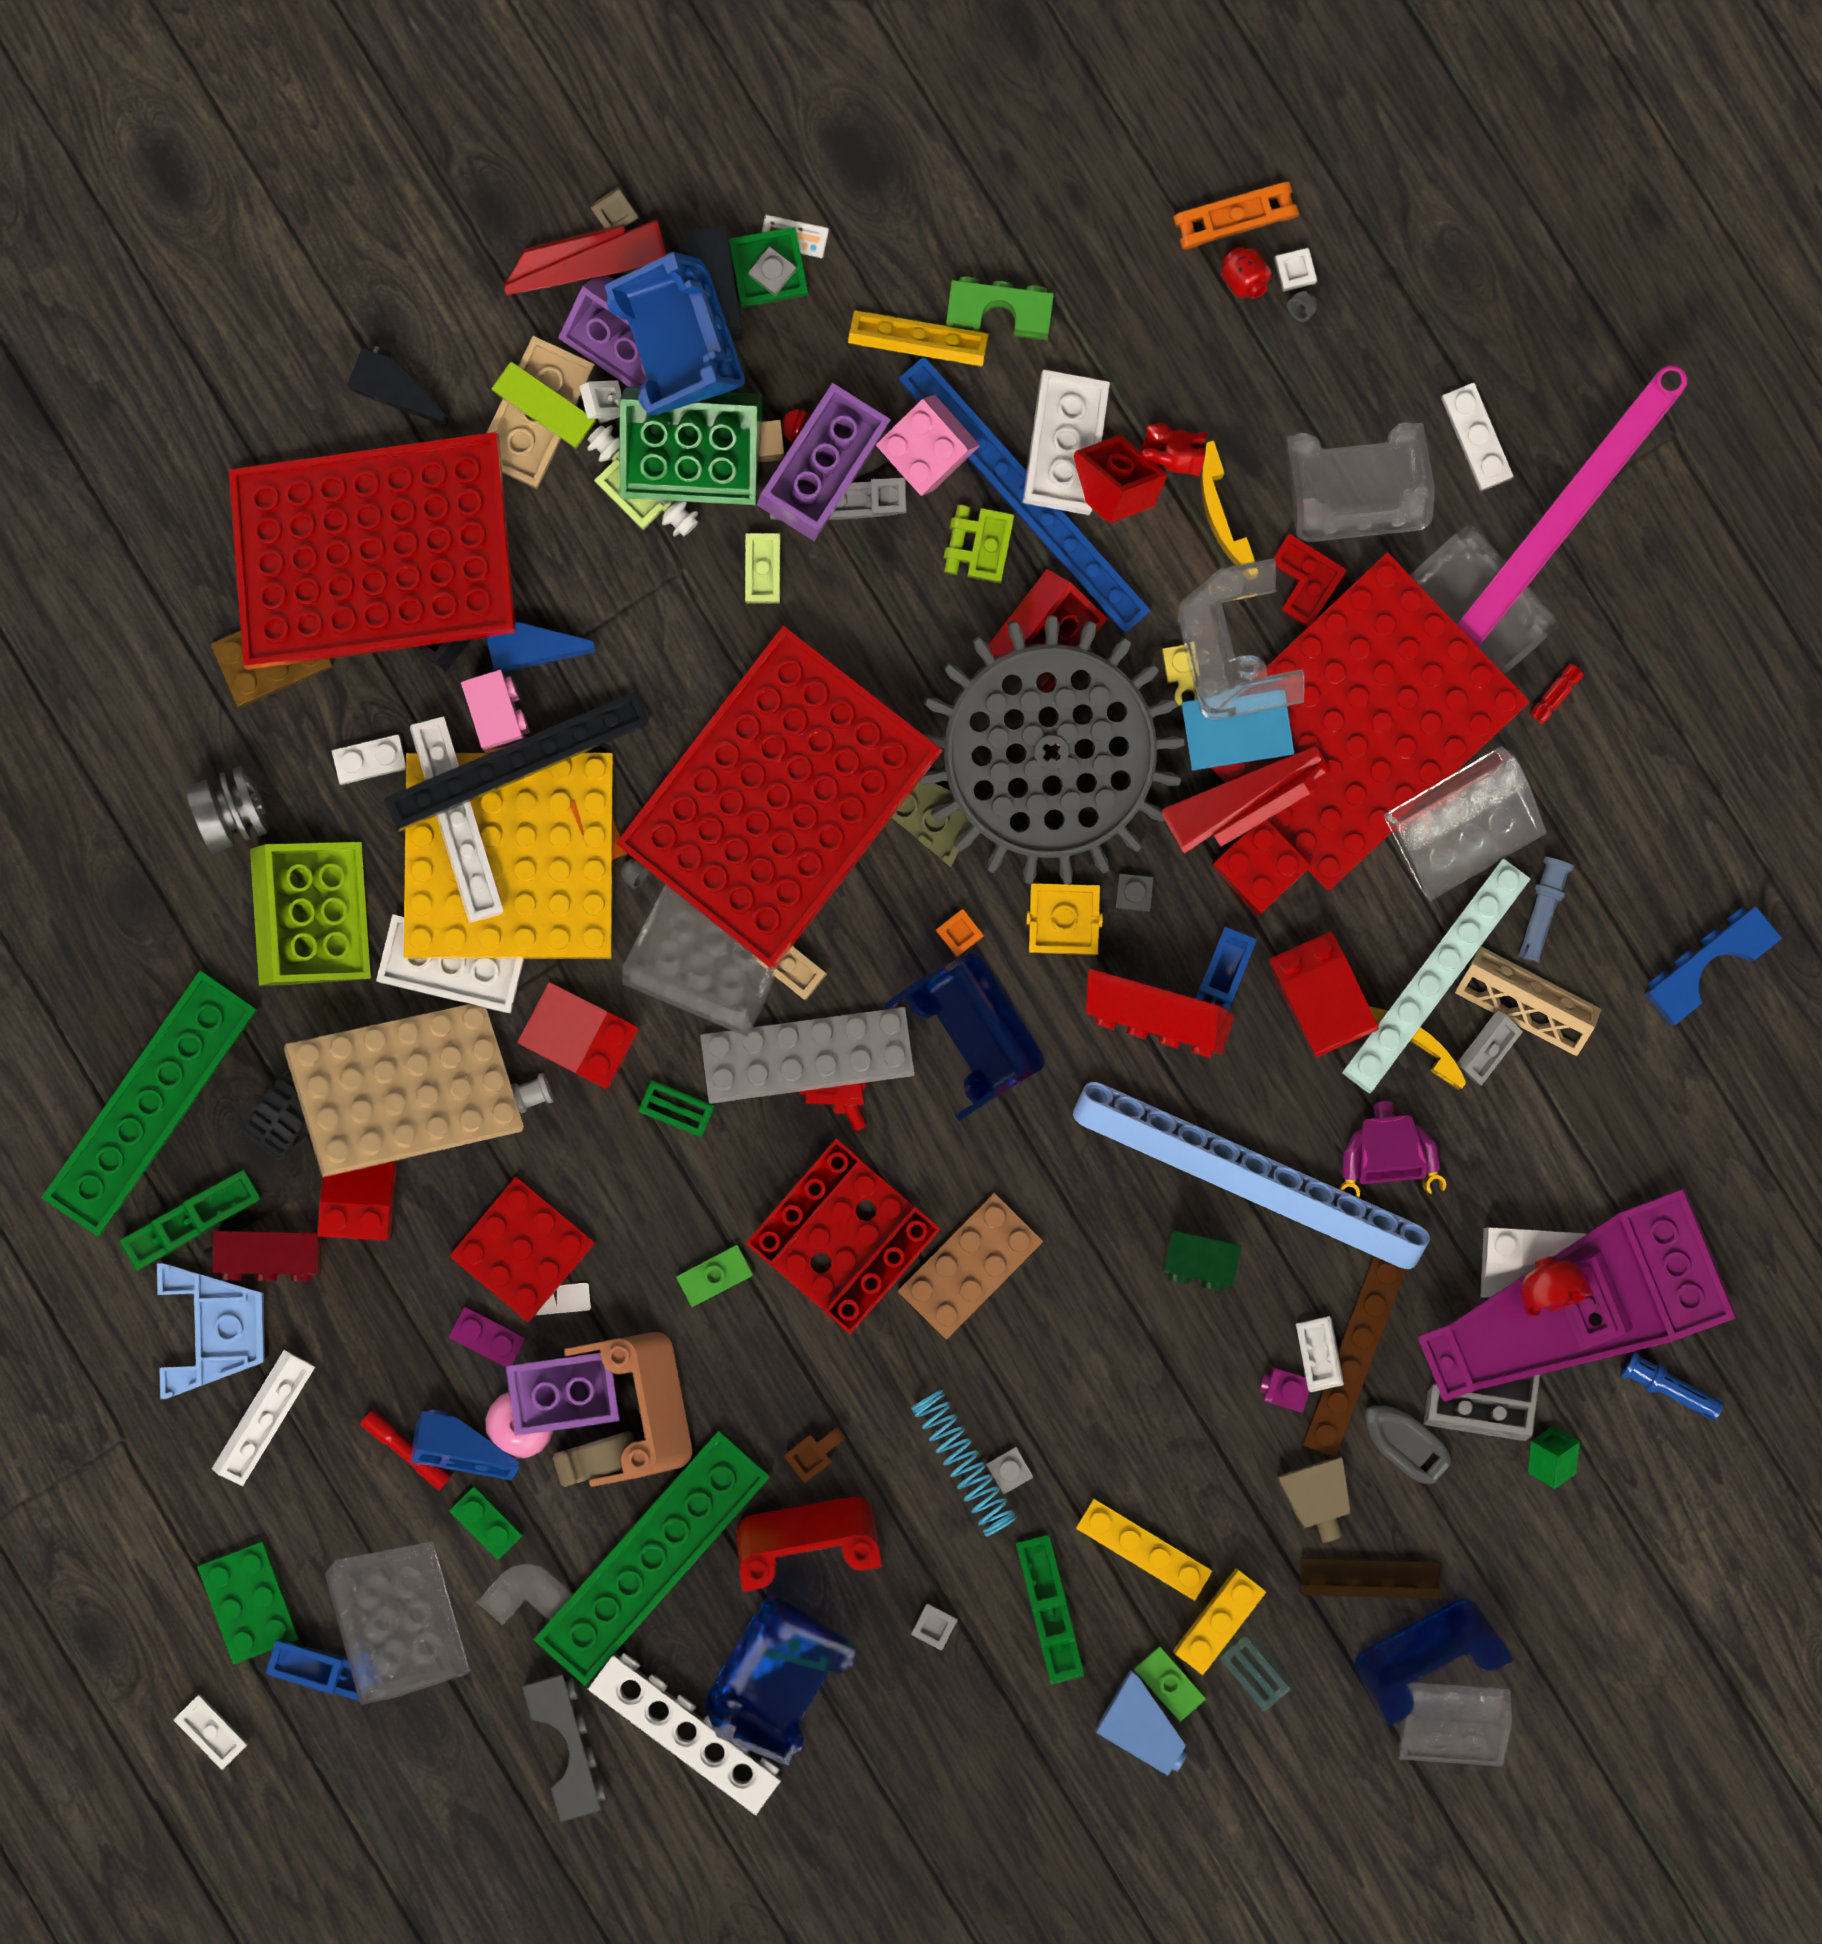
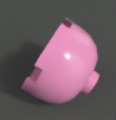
M509 1392L499 1396L492 1403L485 1419L486 1434L489 1440L513 1458H529L541 1452L550 1442L554 1432L553 1430L515 1436Z

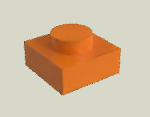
M963 909L936 929L938 935L956 958L984 937Z

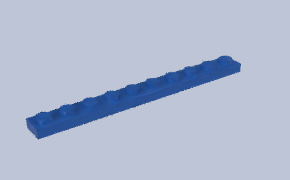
M922 357L898 378L901 385L917 403L923 398L936 395L979 443L980 446L967 459L1124 635L1150 613L1151 610L1062 510L1022 503L1027 471L925 357Z

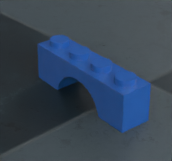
M1756 906L1748 911L1744 907L1737 910L1727 919L1730 925L1721 933L1717 928L1701 940L1704 946L1695 954L1688 950L1674 962L1677 966L1674 971L1669 975L1662 971L1648 983L1651 989L1644 995L1669 1026L1676 1025L1702 1004L1699 994V979L1703 969L1712 959L1720 955H1733L1751 962L1759 958L1782 939Z

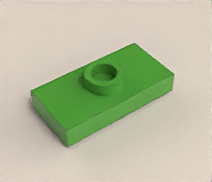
M736 1245L676 1276L691 1307H694L752 1277L753 1274L741 1250Z
M1160 1646L1134 1668L1137 1674L1179 1722L1206 1700Z

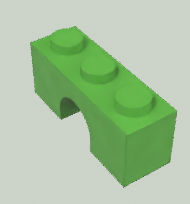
M960 277L959 281L952 280L946 326L980 332L983 315L991 308L1002 307L1010 311L1015 319L1014 336L1048 340L1054 293H1047V288L1027 286V290L1013 288L1012 283L995 281L993 285L979 284L980 280L972 277Z

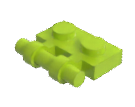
M957 505L955 517L951 518L949 526L952 529L949 547H946L943 558L946 559L944 572L957 575L960 562L970 564L967 577L1001 583L1014 515L981 508L979 520L973 521L968 520L970 507ZM966 532L976 534L972 551L962 550Z

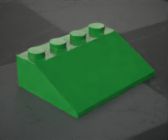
M625 387L620 398V498L742 505L757 504L762 394L727 392L659 415L647 414L639 402L638 394L640 393V388Z

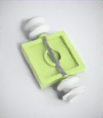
M602 425L598 427L588 438V441L591 443L588 450L597 449L601 453L598 459L599 462L611 459L613 462L594 480L595 483L642 530L663 511L662 525L671 523L675 527L674 537L680 533L686 536L698 524V521L695 519L698 512L689 513L685 509L687 505L685 501L674 503L673 501L620 498V437L614 438L611 435L612 425L606 429Z

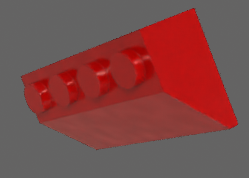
M1093 969L1089 970L1086 1014L1095 1018V1025L1114 1030L1115 1025L1128 1028L1126 1034L1141 1039H1146L1147 1034L1160 1037L1158 1043L1178 1049L1180 1043L1192 1047L1191 1053L1206 1058H1211L1212 1053L1223 1055L1234 1015L1222 1007Z

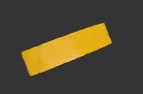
M1214 440L1207 442L1205 459L1201 470V493L1208 522L1219 545L1229 559L1248 577L1255 575L1258 569L1247 537L1233 541L1213 482L1222 479L1225 472Z
M1369 1007L1378 1025L1388 1011ZM1420 1027L1410 1041L1437 1059L1430 1071L1456 1089H1462L1466 1081L1454 1059L1432 1035Z

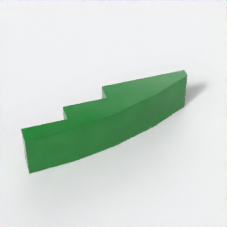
M242 1170L183 1202L181 1206L153 1220L149 1225L121 1239L118 1243L134 1271L137 1272L225 1222L261 1199L245 1171Z
M1047 1535L1016 1543L1050 1684L1084 1677L1050 1536Z

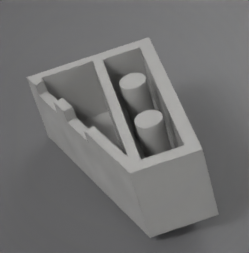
M1540 1375L1475 1390L1445 1402L1442 1399L1437 1384L1433 1385L1427 1392L1423 1425L1527 1441L1533 1432Z

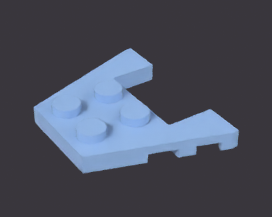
M157 1264L158 1295L194 1294L196 1366L160 1368V1399H168L265 1362L264 1297L262 1292L171 1265Z

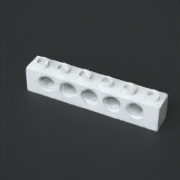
M614 1653L588 1690L756 1815L781 1782L782 1777L777 1774L780 1769L765 1757L759 1761L749 1754L752 1748L740 1738L735 1736L731 1740L721 1733L724 1727L712 1717L707 1715L703 1719L693 1712L696 1706L680 1694L675 1698L665 1691L668 1685L654 1674H651L648 1678L637 1669L640 1664L626 1653H623L621 1657ZM627 1680L638 1682L641 1687L640 1695L636 1698L626 1697L622 1692V1684ZM654 1701L666 1703L669 1708L668 1716L664 1719L654 1718L649 1710L650 1704ZM691 1722L697 1729V1735L691 1740L682 1739L677 1732V1727L680 1723ZM710 1743H719L725 1750V1756L718 1761L710 1760L705 1753L706 1746ZM743 1763L751 1767L753 1776L750 1780L742 1782L734 1777L733 1769L738 1764Z

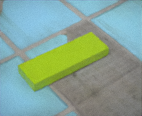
M513 362L509 363L491 389L495 394L575 449H577L596 422L595 419H588L584 411Z

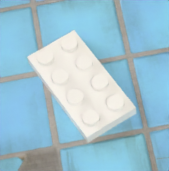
M1048 370L1042 371L1022 503L1090 515L1092 508L1086 504L1073 456L1075 451L1102 441L1110 382Z
M392 915L376 981L511 1014L524 959L404 958V917Z

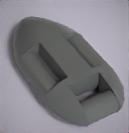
M1374 1405L1366 1409V1428L1379 1452L1413 1480L1424 1484L1436 1483L1451 1465L1449 1451L1443 1442L1405 1411L1381 1405ZM1432 1453L1436 1454L1439 1458L1427 1472H1424L1420 1467Z

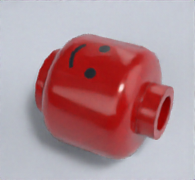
M1239 247L1223 259L1222 264L1224 266L1221 270V276L1236 297L1256 299L1267 291V283L1271 279L1272 271L1256 249Z

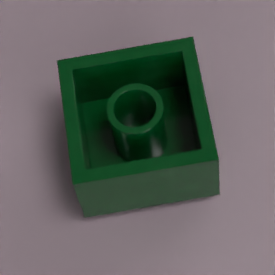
M1169 1231L1161 1272L1168 1273V1281L1190 1284V1279L1202 1281L1201 1288L1223 1292L1225 1286L1233 1287L1242 1245L1177 1231Z

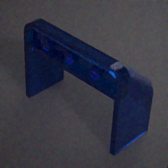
M967 953L921 978L884 1004L889 1010L907 1000L911 1010L920 1017L928 1019L937 1015L973 1073L965 1078L964 1088L966 1096L973 1104L955 1115L958 1121L995 1100L1044 1067V1057L1041 1050L984 961L976 954Z

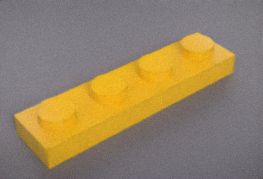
M854 310L848 343L983 366L989 333Z
M1094 1498L1076 1526V1529L1194 1601L1212 1573L1211 1569Z

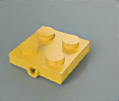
M1031 884L1030 911H1027L1026 925H1030L1029 953L1098 955L1099 927H1102L1103 913H1099L1100 885Z

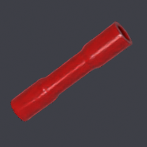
M374 1409L360 1423V1426L382 1444L391 1448L438 1491L452 1477V1474L445 1468L410 1462L413 1444Z

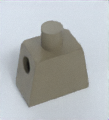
M1337 1456L1336 1458L1334 1457L1276 1476L1303 1528L1317 1524L1322 1543L1342 1537L1337 1518L1350 1514L1342 1457Z

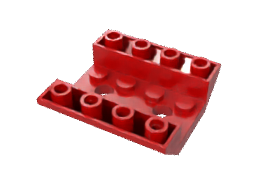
M835 1139L745 1244L820 1307L845 1331L851 1334L941 1229L864 1164L862 1160L839 1140ZM865 1200L872 1202L876 1206V1215L869 1221L859 1219L856 1214L857 1205ZM817 1253H825L831 1259V1267L825 1273H817L811 1266V1259Z

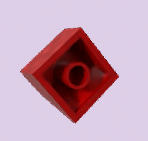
M1121 434L1077 450L1073 456L1086 504L1109 523L1154 507L1168 475L1153 461L1144 460L1141 457V451Z

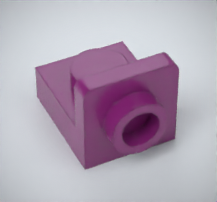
M1272 1367L1270 1374L1264 1372L1259 1387V1392L1264 1394L1262 1401L1303 1413L1309 1394L1305 1377Z

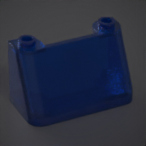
M769 1595L762 1602L708 1693L705 1708L716 1737L788 1765L792 1757L800 1752L804 1743V1737L799 1725L800 1720L829 1672L841 1674L853 1665L857 1652L853 1643L785 1600Z
M1459 1599L1363 1649L1355 1659V1669L1381 1720L1390 1727L1409 1716L1414 1708V1699L1408 1684L1463 1655H1471L1478 1667L1488 1671L1499 1669L1514 1660L1506 1645L1478 1605L1469 1599Z

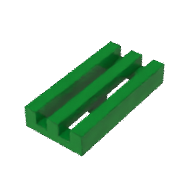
M651 1080L638 1112L702 1138L715 1106ZM654 1090H659L705 1109V1112L702 1116L653 1096ZM649 1102L700 1122L698 1129L647 1108Z

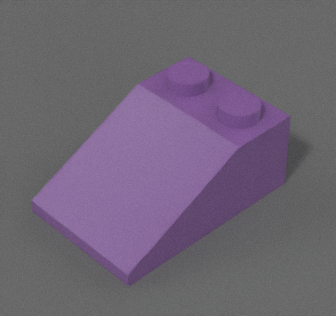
M601 1353L506 1366L515 1436L619 1421L613 1373L603 1365Z

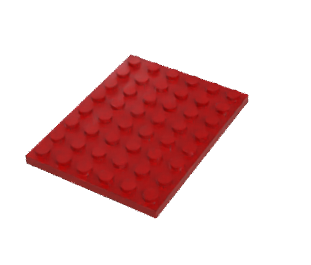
M497 432L229 470L243 666L247 670L516 633L500 441Z
M1388 552L1239 692L1243 693L1284 686L1294 753L1297 754L1311 747H1317L1330 768L1329 772L1314 780L1316 787L1310 794L1267 819L1311 865L1308 871L1328 892L1530 703ZM1292 755L1212 767V769L1227 783Z
M782 626L615 844L765 965L774 970L943 750L793 632Z

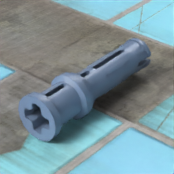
M1544 857L1543 862L1546 866L1540 884H1536L1534 889L1536 890L1535 894L1538 896L1523 944L1518 953V957L1529 961L1533 960V962L1537 963L1540 961L1557 902H1561L1565 897L1563 889L1568 873L1574 869V865L1550 857Z

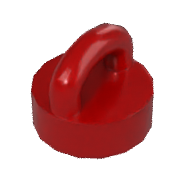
M803 409L793 410L785 415L781 429L782 435L787 442L794 443L811 417L808 412Z

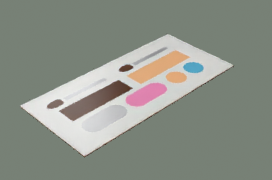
M766 215L762 233L796 227L800 253L823 258L829 228Z

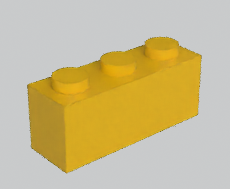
M1235 1568L1174 1648L1173 1652L1203 1675L1266 1591Z

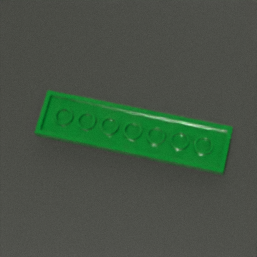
M199 971L41 1198L97 1237H100L258 1010L204 972Z
M718 1431L534 1638V1641L586 1686L771 1476L724 1434Z

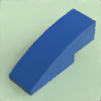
M1224 927L1195 999L1218 1005L1228 1011L1257 939Z
M276 1640L266 1674L325 1693H335L357 1701L370 1703L373 1700L382 1668L321 1650Z

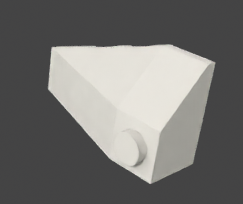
M1484 1228L1480 1297L1491 1298L1535 1269L1534 1262L1556 1255L1586 1234Z

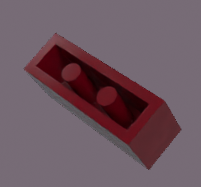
M214 1231L212 1273H222V1280H243V1273L256 1274V1281H277V1274H291V1281L312 1282V1275H321L322 1237L318 1236V1233Z

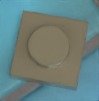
M617 187L591 204V209L605 229L622 224L625 227L638 218L637 212L620 187Z

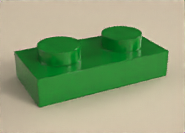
M476 1486L449 1511L497 1560L523 1536Z

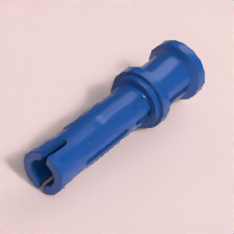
M1638 1351L1630 1352L1621 1368L1620 1377L1624 1379L1629 1377L1644 1385L1645 1390L1650 1393L1658 1391L1702 1414L1713 1422L1722 1411L1723 1401L1667 1373L1664 1365L1660 1363L1655 1365L1640 1357Z

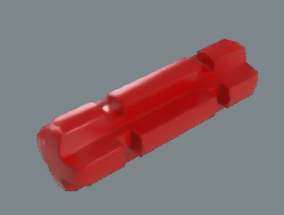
M1569 664L1561 673L1562 677H1558L1541 697V703L1538 702L1530 711V716L1538 723L1543 724L1552 715L1551 711H1555L1573 689L1571 686H1575L1583 677L1584 673L1574 664Z

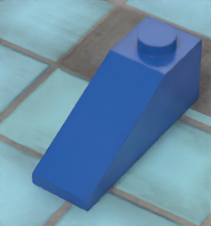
M519 622L515 623L516 633L487 637L493 670H501L502 673L596 653L595 644L591 640Z
M422 1411L416 1422L410 1462L511 1481L519 1469L520 1462L458 1418L447 1416L443 1411Z

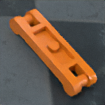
M1290 182L1279 183L1174 215L1175 226L1180 227L1182 238H1180L1182 249H1191L1217 239L1298 217L1300 213L1297 204H1293L1290 196L1293 193ZM1278 199L1280 208L1271 210L1269 200ZM1202 220L1205 230L1195 233L1193 222Z

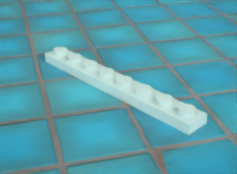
M1504 858L1500 861L1378 1024L1379 1030L1371 1033L1342 1073L1369 1094L1373 1091L1530 881L1528 876Z

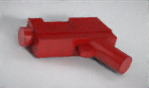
M866 1083L799 1091V1095H806V1104L835 1105V1113H846L854 1132L867 1127L858 1106H864L862 1092L866 1087Z

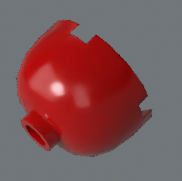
M1554 1256L1534 1262L1536 1269L1525 1276L1520 1292L1527 1317L1541 1315L1539 1310L1544 1308L1553 1312L1586 1299L1585 1296L1593 1295L1584 1271L1570 1261H1556Z

